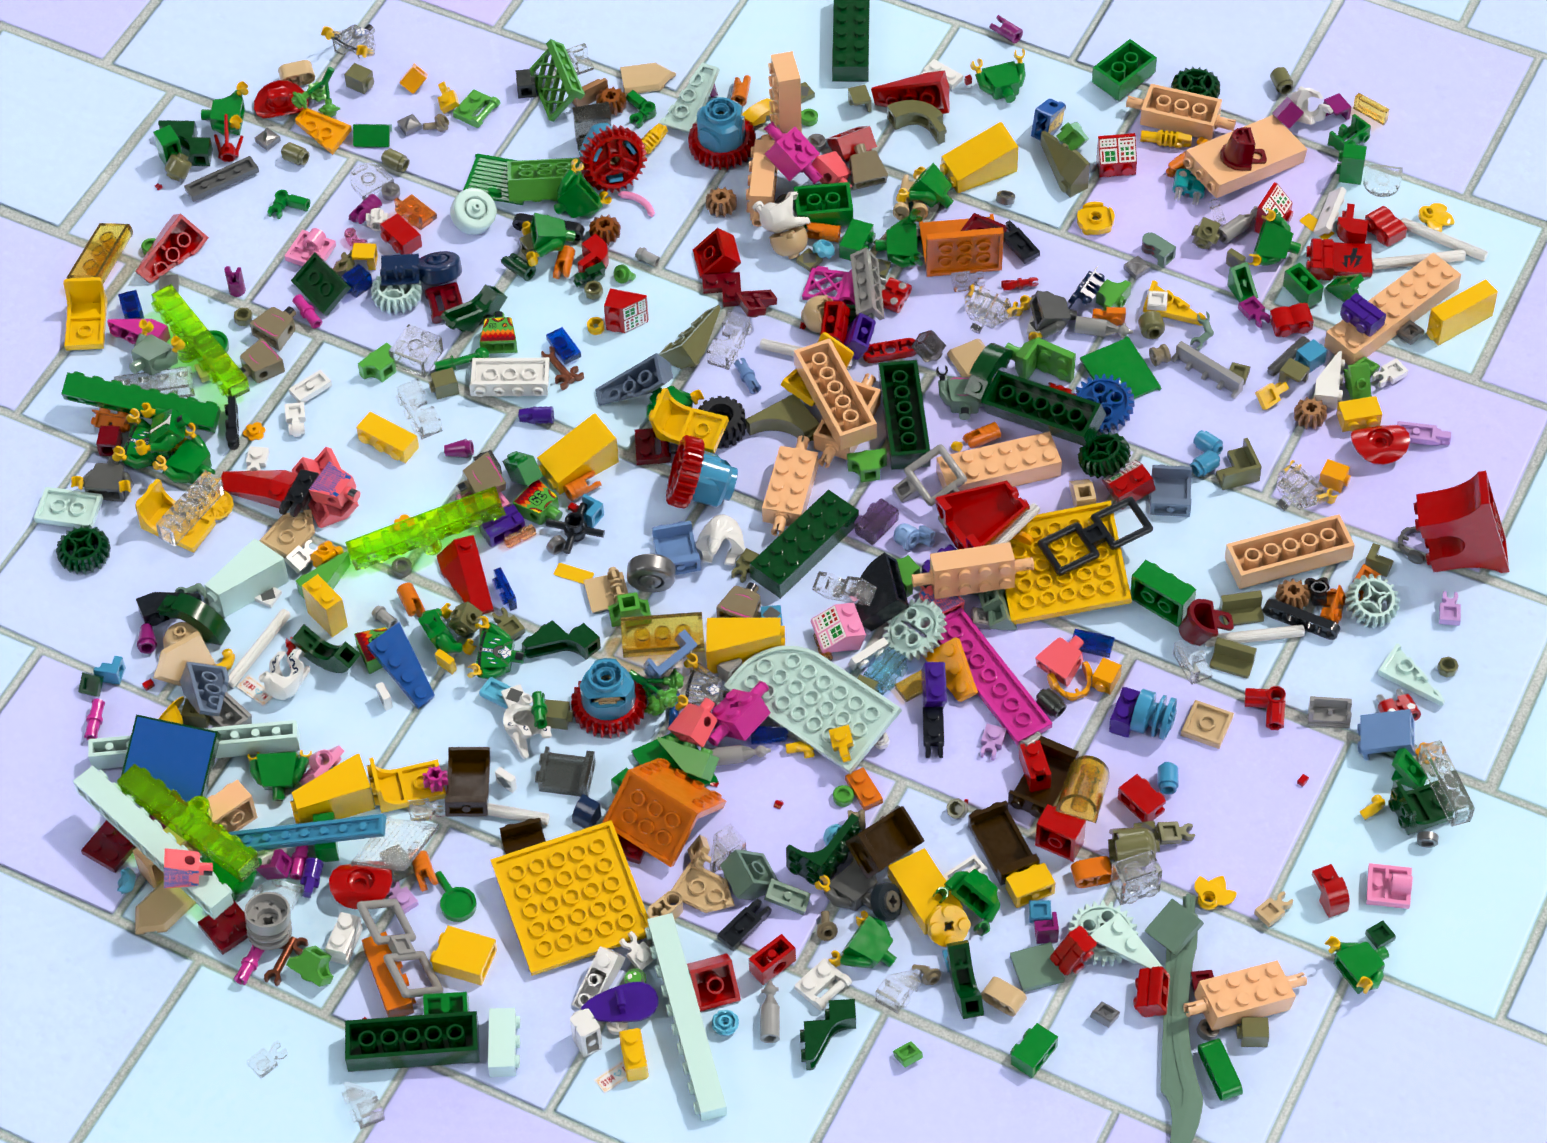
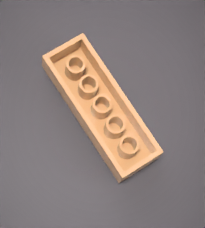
M793 51L772 54L771 63H768L769 74H771V76H768L770 87H772L769 89L770 100H772L769 102L772 113L770 114V122L773 121L783 134L788 133L794 127L802 133L801 78Z
M829 338L794 350V365L840 451L877 438V423L831 339Z
M1050 431L950 454L967 477V481L958 487L959 491L1006 480L1013 487L1061 476L1062 460ZM942 456L936 457V473L943 489L956 480L957 477Z
M1340 514L1228 543L1226 544L1225 560L1238 588L1243 589L1351 560L1355 544Z
M237 779L233 783L227 784L215 795L209 796L199 806L193 807L181 818L174 820L163 831L166 833L170 832L176 838L177 843L180 846L184 845L189 851L199 852L198 845L203 843V851L207 852L208 844H211L213 848L228 838V832L239 831L257 819L258 816L252 795ZM136 847L133 850L139 872L153 888H156L164 880V872Z

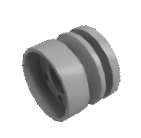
M264 892L255 895L247 902L244 914L249 942L254 947L262 950H274L285 945L292 935L291 913L288 901L282 895L275 892Z

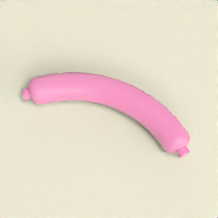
M628 191L618 193V196L640 203L646 209L649 216H654V208L644 197Z

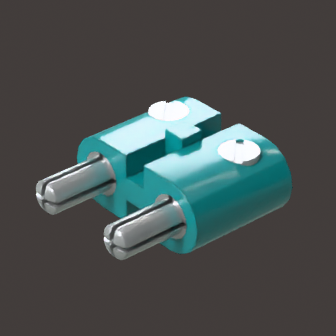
M1182 168L1176 170L1172 187L1175 193L1174 200L1176 201L1177 199L1179 201L1181 195L1184 196L1187 193L1190 198H1193L1192 205L1195 204L1197 206L1199 199L1204 197L1206 187L1193 174H1190V170Z

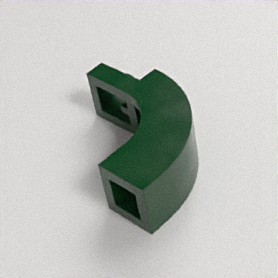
M996 343L988 344L974 362L969 373L971 374L963 393L983 400L994 375L1002 367L1007 369L1014 351Z
M180 593L178 597L167 594L157 609L160 615L181 619L192 625L201 633L203 640L207 643L222 645L231 631L227 622L212 607L184 593Z
M305 624L300 627L290 640L305 653L303 656L306 659L334 673L348 671L361 655L346 641L341 645H333L326 642Z
M968 940L946 944L952 988L962 1018L968 1019L984 1016L982 995L976 984Z

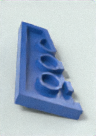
M400 622L367 645L368 650L417 709L434 698L435 694Z

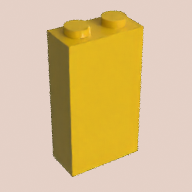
M1485 279L1435 306L1430 312L1427 336L1439 346L1492 317L1498 291Z
M925 848L887 866V877L892 884L898 887L903 902L924 935L928 934V925L926 924L928 915L935 907L954 904L963 909L960 901L951 894V891H949L948 897L942 903H939L943 898L941 894H936L933 897L934 892L939 887H944L946 880ZM952 921L945 922L944 925L952 924Z

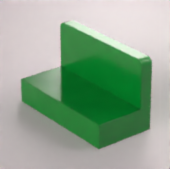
M353 124V146L389 147L392 124Z

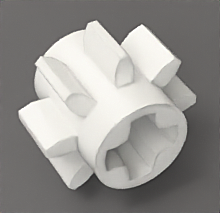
M380 208L372 209L370 214L366 213L367 227H370L373 231H381L380 224L389 219L388 213H384V210Z

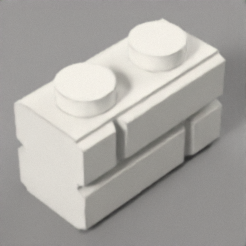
M340 912L325 948L326 952L332 956L330 961L344 965L349 964L363 930L360 917Z
M589 1009L574 1012L570 1017L572 1039L582 1056L588 1057L603 1047L600 1026Z

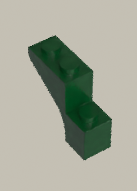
M158 121L159 129L168 125L172 127L180 140L181 147L189 151L192 166L211 165L213 154L211 138L197 137L198 132L195 121Z
M485 284L472 300L444 311L441 318L446 321L445 325L450 329L455 330L457 328L462 332H475L483 317L500 311L508 297L495 286Z
M551 620L547 624H543L533 635L526 637L521 643L522 651L525 652L526 658L571 651L587 660L601 649L600 637L584 622L578 627H574L568 634Z
M855 999L829 1000V1008L825 1009V1020L804 1021V1029L800 1030V1043H805V1049H801V1062H806V1071L816 1068L831 1038L835 1034L847 1029H856Z

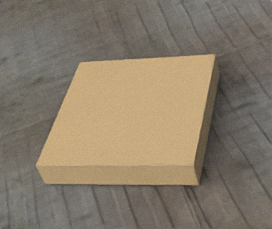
M1195 700L1180 736L1220 749L1234 718V713Z

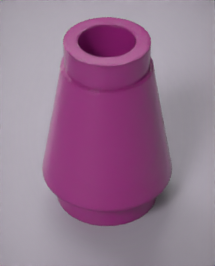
M466 438L444 445L445 456L469 458V456L474 455L473 441Z
M143 624L140 627L137 648L141 653L150 654L157 647V641L152 625Z

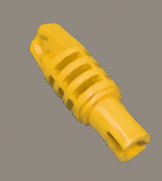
M658 123L644 135L642 142L645 145L646 155L650 154L663 140L668 132L667 126Z
M1141 130L1140 142L1157 143L1158 146H1173L1174 148L1191 147L1192 135L1179 131L1158 130V132Z

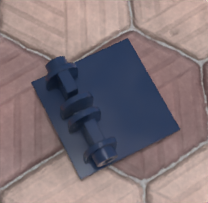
M419 253L381 256V286L419 284V268L417 267L419 264Z
M1098 266L1093 272L1089 270L1084 279L1079 283L1076 291L1068 300L1070 303L1068 309L1072 307L1078 298L1085 305L1092 302L1105 282L1104 274L1096 272Z

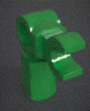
M634 90L627 94L626 100L639 110L638 113H634L629 117L630 123L638 120L636 128H641L645 120L647 121L656 116V106Z
M281 189L275 193L273 205L268 208L267 212L269 217L274 212H277V219H281L283 216L282 210L285 207L289 206L308 211L311 201L309 198L293 194L289 195L286 190Z

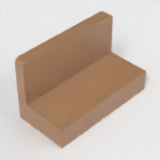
M606 78L597 79L582 86L585 95L581 100L575 98L572 101L573 105L579 110L595 102L599 91L605 90L608 87V80Z

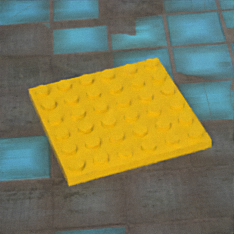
M1111 501L1037 514L1018 532L1024 531L1030 534L1034 540L1031 545H1026L1017 539L1009 541L1015 560L1032 557L1034 562V570L1016 572L1015 587L1005 589L1010 618L1015 625L1132 603L1121 547L1112 550L1107 542L1096 546L1100 553L1099 558L1062 576H1058L1037 545L1040 539L1075 522H1079L1083 529L1094 524L1091 520V515L1112 505ZM1114 513L1101 520L1116 541L1119 537ZM1076 531L1048 544L1061 567L1090 553Z
M612 820L490 859L531 976L596 955L600 946L609 949L620 947L619 941L622 938L627 943H630L631 939L627 934L631 931L635 933L637 941L646 938L645 928L648 927V915Z

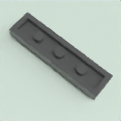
M248 156L184 185V188L191 200L195 202L258 173L259 167L252 157Z

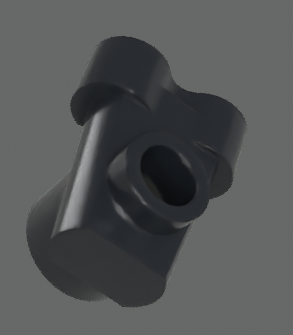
M1322 577L1318 580L1307 578L1304 584L1308 585L1313 606H1325L1327 604V590L1330 588L1328 578Z

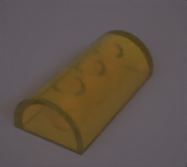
M99 223L66 278L99 277L104 284L133 236L131 225Z
M702 612L622 617L623 658L674 654L681 648L674 639L684 629L698 644L691 653L705 652Z
M1085 755L1076 758L1069 766L1055 811L1096 823L1110 779L1107 765L1095 756Z

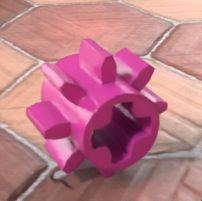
M440 766L428 767L427 773L422 774L424 788L429 787L431 793L434 791L442 792L444 785H448L447 771L442 772Z

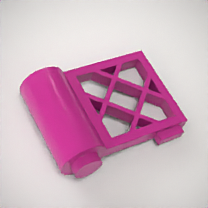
M822 266L812 268L802 294L803 300H809L818 295H827L835 290L837 292L836 297L828 296L827 298L855 305L852 269L846 272L828 270V267ZM815 275H823L825 277L817 282L814 279ZM836 277L842 278L841 281L835 284L832 281ZM829 282L831 285L830 287L824 290L820 287L821 285ZM815 288L820 291L816 294H809Z

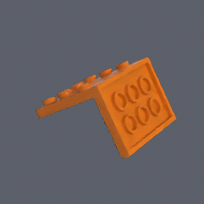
M990 214V217L987 218L994 220V215ZM969 218L923 222L922 220L919 222V231L926 276L1002 270L1003 227L961 231Z
M657 758L627 771L602 823L612 820L617 834L669 867H673L697 819L724 808L727 801L721 798L722 795L720 793L705 788L701 781L693 780L683 770L670 766L667 760Z

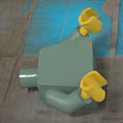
M142 319L139 322L142 333H139L136 344L131 351L133 362L129 364V369L134 374L142 370L149 375H155L178 363V350L185 348V342L178 336H174L171 339L170 345L152 334L147 336V333L153 331L154 326L150 321L147 323L145 319Z

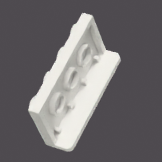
M549 357L472 358L471 382L469 384L470 395L477 397L548 396Z

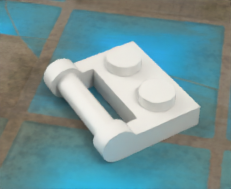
M823 958L794 985V989L815 1008L822 1011L827 1007L826 1004L829 1000L835 997L844 987L848 988L852 984V980L826 958ZM835 979L838 981L822 997H817Z

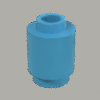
M1200 430L1194 437L1193 443L1196 445V448L1203 452L1211 450L1219 455L1223 450V441L1208 431Z
M1211 450L1204 452L1193 459L1190 464L1193 474L1200 477L1215 470L1220 466V457Z
M1164 762L1157 768L1158 788L1161 793L1167 795L1174 794L1179 787L1178 766L1172 762Z

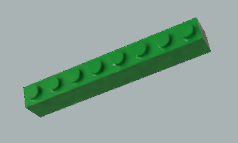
M78 371L73 373L67 372L61 392L64 400L117 412H125L127 414H131L130 410L132 408L137 409L139 412L140 410H145L142 404L149 403L152 409L158 407L178 410L180 414L186 413L191 419L190 423H193L196 429L211 433L216 432L221 410L215 402L206 401L204 403L194 397H187L186 399L171 392L168 394L160 393L159 390L154 388L146 390L141 389L142 387L136 384L128 386L123 385L118 380H111L110 382L95 375L92 377L85 376V374Z

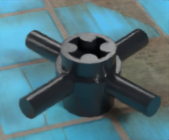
M584 502L580 503L577 512L566 515L564 522L552 519L546 520L547 527L564 530V534L567 536L563 549L565 554H570L574 542L583 540L586 535L604 538L605 530L587 527L584 515L588 505Z

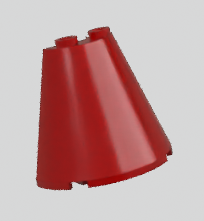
M1007 480L935 498L940 519L944 518V524L947 526L945 530L958 550L992 545L1030 509L1027 500L1021 497L1018 498L1019 492L1015 486L1012 487Z

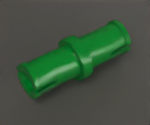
M535 691L532 693L533 705L531 713L534 715V726L537 729H543L547 726L546 714L548 713V707L545 704L544 692Z

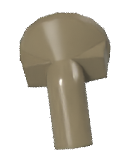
M437 114L434 117L435 122L423 123L422 125L423 130L437 129L439 132L448 130L449 120L445 115Z
M822 911L821 924H817V935L823 941H830L836 937L838 928L835 923L830 921L829 911Z
M912 965L913 973L923 974V984L934 985L940 980L942 974L940 969L930 968L926 965Z

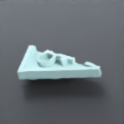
M1397 642L1379 668L1377 675L1442 707L1445 699L1442 697L1441 692L1432 687L1428 682L1429 678L1420 667L1415 665L1411 657H1407L1401 649L1402 646Z
M1120 913L1116 914L1090 935L1098 944L1106 947L1105 950L1116 953L1119 957L1133 964L1138 963L1150 969L1162 966Z

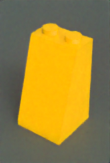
M999 122L942 155L939 166L940 171L946 175L952 185L951 188L954 187L958 194L1017 172L1019 146L1004 124Z
M594 413L538 456L537 463L542 475L547 479L549 487L552 490L555 489L561 495L564 493L563 486L592 470L597 475L619 463L617 438L597 414Z
M707 618V675L718 673L717 665L740 658L743 664L750 657L761 651L777 646H785V626H781V618Z
M355 754L292 792L293 801H290L296 824L313 822V814L334 812L335 819H343L375 809L371 787L360 754Z

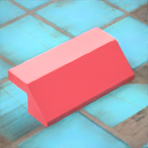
M325 447L314 460L302 457L291 471L298 474L303 469L317 472L320 475L329 461L339 468L341 467L332 448ZM311 499L308 506L318 527L323 528L347 519L359 504L348 499L345 505L339 508L315 502Z

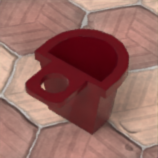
M1251 127L1235 129L1227 144L1223 145L1220 151L1222 162L1234 170L1251 171L1252 164H1265L1267 162L1265 151L1263 149H1255L1256 143ZM1256 153L1261 155L1262 158L1255 159L1253 155Z
M1206 599L1192 601L1187 608V615L1179 625L1180 636L1186 642L1197 646L1203 645L1212 637H1217L1219 635L1218 629L1227 631L1234 629L1232 615L1228 612L1215 610L1213 601ZM1219 616L1224 617L1228 625L1221 623Z

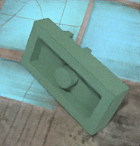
M771 878L764 900L804 915L811 893Z

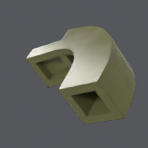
M903 100L887 105V119L895 130L908 125H919L929 130L938 144L945 142L947 130L943 124V114L933 105L918 100Z

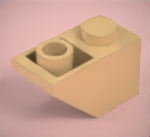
M1089 479L1069 481L1074 507L1096 503L1093 482Z

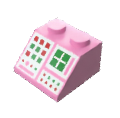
M854 603L835 604L813 617L810 621L822 653L860 650L866 636Z

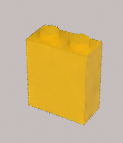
M318 574L301 585L308 614L332 638L348 627L343 599Z
M447 925L445 932H442L439 936L437 950H433L430 957L434 972L482 986L497 952L496 939Z

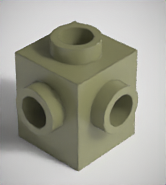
M1203 217L1192 230L1191 235L1194 237L1191 243L1196 244L1198 248L1209 250L1213 244L1216 245L1220 234L1217 233L1220 223Z
M465 602L456 606L452 611L448 626L462 637L473 634L478 630L475 628V624L480 621L477 617L482 616L483 612L471 603Z

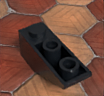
M152 592L136 598L144 624L157 626L167 620L175 619L160 615L157 609L167 594L178 597L180 593ZM184 593L202 601L200 593Z

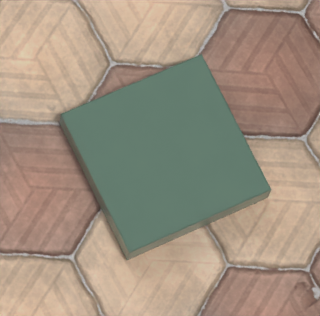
M1172 898L1144 931L1177 956L1204 925V922Z
M1051 942L1010 952V959L1024 993L1065 981L1063 973L1058 969L1059 966H1056L1050 960V956L1054 952Z

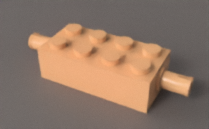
M1150 84L1144 99L1128 96L1126 101V107L1141 110L1140 125L1170 132L1179 131L1192 135V137H1204L1205 139L1212 140L1215 129L1223 128L1234 131L1236 119L1220 117L1222 99Z
M768 134L762 135L761 140L755 139V147H751V158L753 159L749 162V172L752 173L748 175V186L750 187L746 190V200H749L747 201V213H750L752 225L756 227L762 225L759 213L754 211L753 205L758 201H762L764 205L769 202L775 203L778 169L765 155L775 144V141Z
M867 373L861 383L854 381L874 417L881 404V389L872 387L876 382V378L871 374L868 379L870 374ZM823 418L813 434L814 449L823 452L818 463L822 467L825 464V468L830 466L834 456L847 460V454L854 453L858 445L840 451Z
M798 436L795 448L780 446L762 506V522L773 524L771 534L777 536L778 531V536L782 534L785 526H790L807 510L819 467L818 452L807 450L810 439L804 436L803 441V436Z
M1008 542L930 554L929 572L912 574L911 578L913 587L931 584L935 599L1014 588L1016 572L1034 570V562L1032 557L1015 560L1011 544Z
M1278 960L1205 979L1199 981L1194 993L1197 1001L1184 1003V1013H1186L1187 1017L1203 1013L1212 1031L1240 1024L1242 1017H1266L1291 1009L1296 998L1293 988L1306 986L1307 978L1303 972L1286 976Z

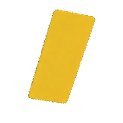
M1308 213L1299 221L1311 231H1314L1318 219ZM1331 231L1329 234H1323L1319 237L1324 240L1330 238L1335 233Z
M558 563L553 575L584 584L583 580L593 578L594 573Z

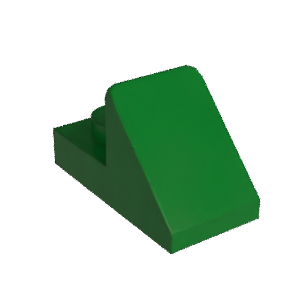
M1361 274L1340 276L1335 278L1325 288L1332 295L1345 302L1355 293L1359 294L1357 289L1359 284L1364 281V278Z
M1406 748L1398 749L1391 764L1395 768L1391 780H1399L1402 785L1412 789L1424 786L1429 774Z

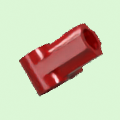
M1273 686L1270 689L1246 688L1245 707L1267 708L1266 727L1277 731L1284 728L1286 692L1284 688L1280 686Z

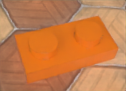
M864 767L845 775V781L853 790L855 797L865 811L883 803V797Z

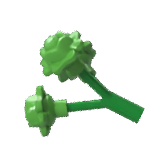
M328 67L322 80L310 83L308 85L309 88L301 94L294 91L291 101L295 107L307 109L306 104L309 97L317 102L325 100V105L319 108L318 111L329 117L336 116L337 111L341 110V108L332 104L329 92V81L335 69Z
M676 668L673 669L669 677H663L662 679L644 678L632 669L630 670L629 674L632 679L642 685L648 696L649 704L644 710L645 713L657 716L662 714L667 708H673L676 702H678L676 693L678 689L683 687L684 677L677 672ZM650 683H662L663 685H669L670 688L666 691L658 690ZM649 689L654 691L657 694V697H659V699H656L654 694H651Z

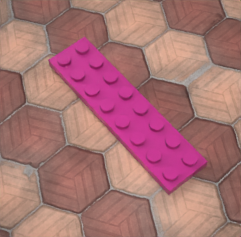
M962 607L946 615L944 620L947 622V625L943 627L947 631L941 633L944 640H938V644L942 645L955 637L960 639L978 691L977 695L1002 727L1006 728V732L1018 746L1021 740H1026L1036 734V732L1043 733L1052 728L1053 723Z

